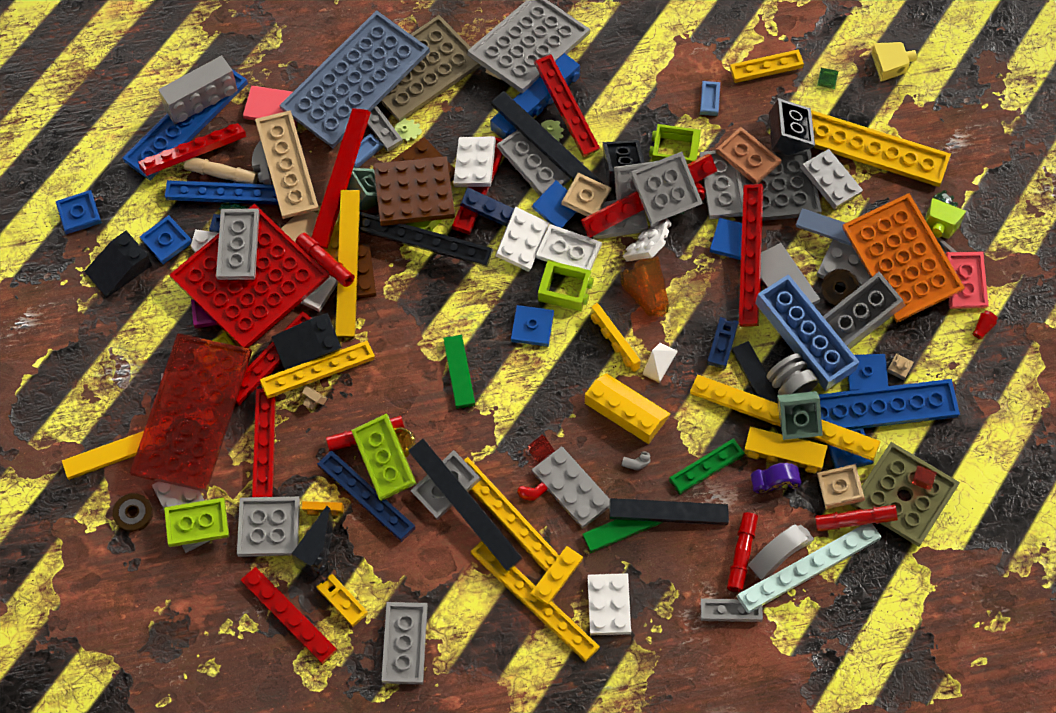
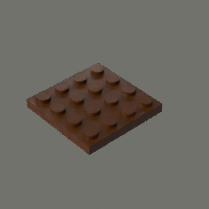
M447 156L374 164L381 226L455 218Z

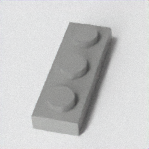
M376 105L370 111L371 114L367 125L383 144L387 152L401 145L403 139Z
M701 599V621L762 622L763 620L762 606L747 613L738 599Z

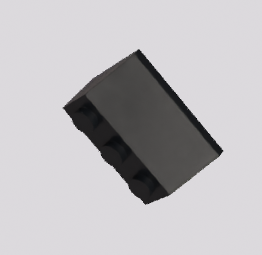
M778 98L768 113L772 150L777 153L791 155L814 148L815 141L811 108Z

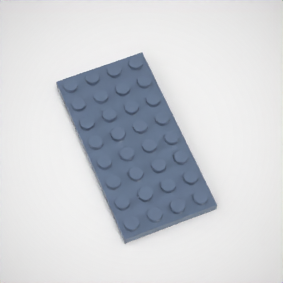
M376 10L279 105L280 109L284 112L291 110L294 120L334 148L343 139L352 108L371 111L430 52V49Z

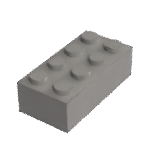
M221 55L158 89L165 111L174 124L185 121L195 113H200L206 107L216 104L219 100L231 96L238 89L233 70Z
M878 272L823 317L845 345L851 349L906 306V304L883 275Z

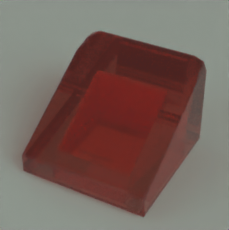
M543 434L528 445V451L539 463L555 452Z
M917 466L912 484L931 490L937 472Z

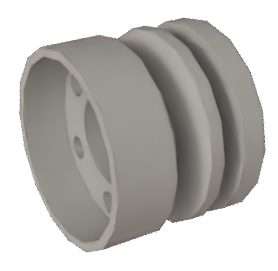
M796 353L784 358L768 372L766 377L769 382H772L774 388H780L778 391L779 395L811 392L817 386L819 380L812 370H805L807 363L802 361L803 358L800 354Z

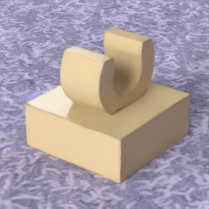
M896 354L887 372L905 380L914 362Z
M307 386L302 392L308 396L304 400L303 405L312 410L317 403L324 405L327 400L326 397Z

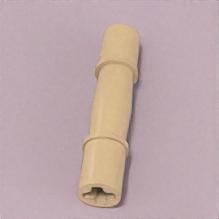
M196 157L184 162L185 170L200 173L201 175L207 174L241 184H257L258 181L257 172L244 170L240 167L234 168Z

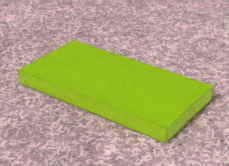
M387 414L351 430L379 500L382 501L417 484Z

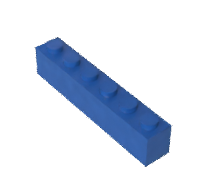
M564 53L555 62L569 86L580 77V65ZM541 76L524 93H519L513 99L533 118L536 115H540L544 107L554 102ZM499 112L490 120L491 130L502 139H505L517 130Z

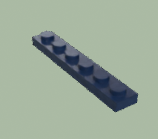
M330 451L317 463L323 472L401 542L416 529L415 525L386 499L379 500L376 490L333 451Z

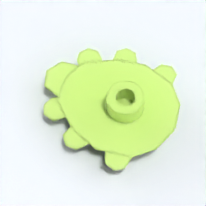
M405 118L395 126L397 133L406 141H410L411 137L416 140L417 135L422 133V130L419 128L420 124H414V119L409 121Z
M546 120L541 123V126L558 142L560 141L559 138L564 137L561 134L564 129L560 128V121Z

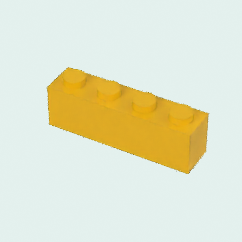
M750 427L744 453L753 459L761 457L773 464H778V462L791 463L797 467L805 468V471L809 473H817V471L821 472L827 445L798 438L783 440L782 434Z

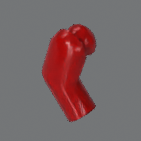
M541 482L535 488L520 486L517 493L522 499L534 501L546 492L548 488Z

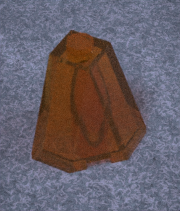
M658 256L639 260L635 263V267L632 270L626 269L621 272V285L649 317H660L668 313L669 302Z

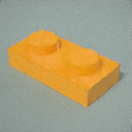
M302 501V510L307 512V515L318 516L326 506L330 507L332 516L344 513V505L340 502Z

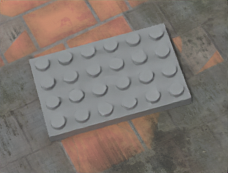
M526 0L468 50L467 56L520 93H524L540 77L534 64L535 60L552 54L556 61L564 53L568 54L590 34V29L548 0Z

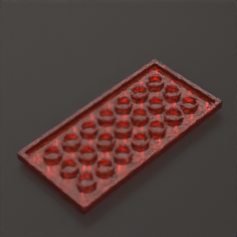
M177 333L130 471L132 476L207 492L252 354L251 349Z

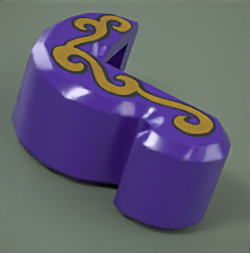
M791 463L774 464L766 470L758 469L751 474L753 491L756 493H765L784 485L797 489L801 485L799 468Z

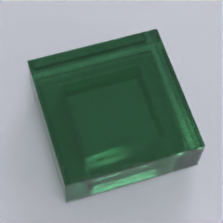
M821 68L817 86L835 89L839 71Z

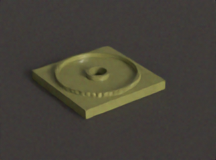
M890 442L862 485L865 501L850 505L857 510L896 505L898 521L880 524L920 547L960 482ZM900 490H907L911 494V500L902 501L897 493Z

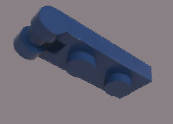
M720 317L707 365L726 369L739 321L733 320L731 322L727 321L726 318Z

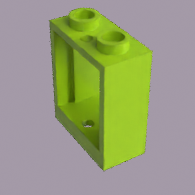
M658 124L657 131H653L652 142L655 143L654 146H650L649 157H652L653 162L672 156L658 153L660 139L664 138L692 142L690 157L684 158H686L687 164L697 160L701 130Z
M548 260L538 290V301L582 311L583 305L588 304L589 294L587 292L588 289H592L594 278H591V270ZM554 273L584 280L579 298L549 291Z

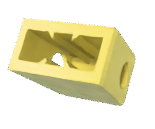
M901 42L875 43L871 53L880 81L905 74L908 71L910 62L917 60L916 51L906 52L904 44Z

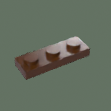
M370 244L358 245V299L377 296Z

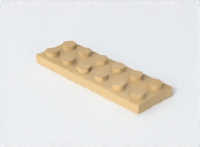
M291 110L255 119L282 218L285 219L319 210Z

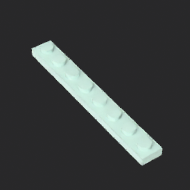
M872 523L861 525L739 593L737 598L746 612L750 613L879 541L881 535Z

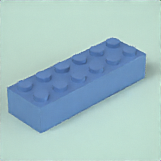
M789 274L758 293L755 304L794 353L802 356V361L807 363L806 368L812 370L819 380L818 383L825 391L856 371L859 365L858 359Z

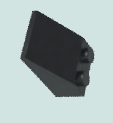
M639 140L603 142L608 187L616 191L614 167L645 162Z
M126 230L110 241L84 272L103 295L108 298L150 268L152 264L148 254Z
M328 313L309 319L271 337L284 370L341 350V345Z
M328 506L325 507L291 554L296 568L315 580L327 568L334 525L332 513Z

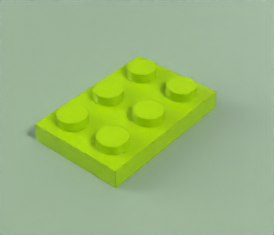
M224 498L164 507L169 547L229 537Z

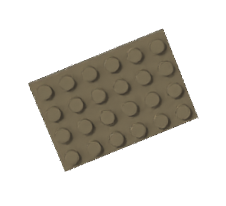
M440 15L411 34L429 47L430 52L380 101L399 122L482 66L467 56V52L471 47Z

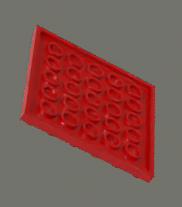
M253 204V205H252L251 207H249L248 209H259V208H258L255 204ZM259 209L255 279L217 280L219 233L169 274L170 278L244 350L249 348L330 278L329 274L261 209Z

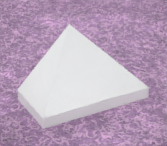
M662 343L658 344L651 352L643 375L660 383L677 351Z

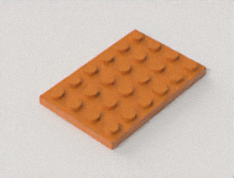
M910 193L842 225L845 234L869 276L872 278L880 272L906 304V306L893 315L896 323L964 291V285Z

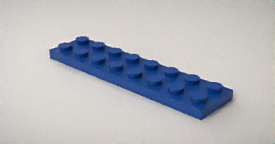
M233 70L238 91L234 92L231 96L219 100L216 104L206 107L200 113H195L183 122L174 124L169 115L166 114L123 157V161L151 181L160 171L146 176L140 169L138 162L146 157L157 155L164 150L175 148L179 144L190 142L248 84L247 79Z
M952 379L818 394L820 398L821 419L846 429L956 418L960 415Z

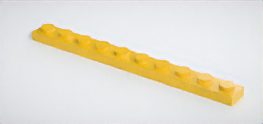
M697 375L690 394L781 427L778 403ZM822 419L823 436L809 437L874 461L881 444L879 440Z

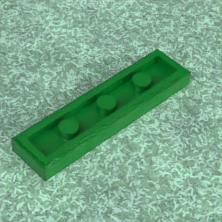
M462 334L444 337L456 409L475 406Z
M733 438L669 477V481L678 494L681 495L742 458L745 453Z
M614 520L585 532L582 536L590 553L663 522Z

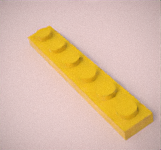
M364 341L260 379V384L268 399L375 360V355L368 341Z

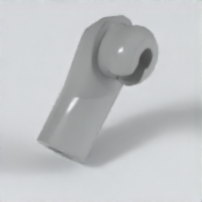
M641 452V455L635 460L624 457L622 466L640 470L650 463V454L648 452Z

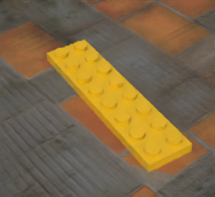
M811 110L815 141L814 148L823 151L830 149L833 154L940 187L951 156L950 153Z

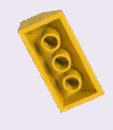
M607 373L596 379L585 393L586 405L647 444L652 441L670 416L669 412Z

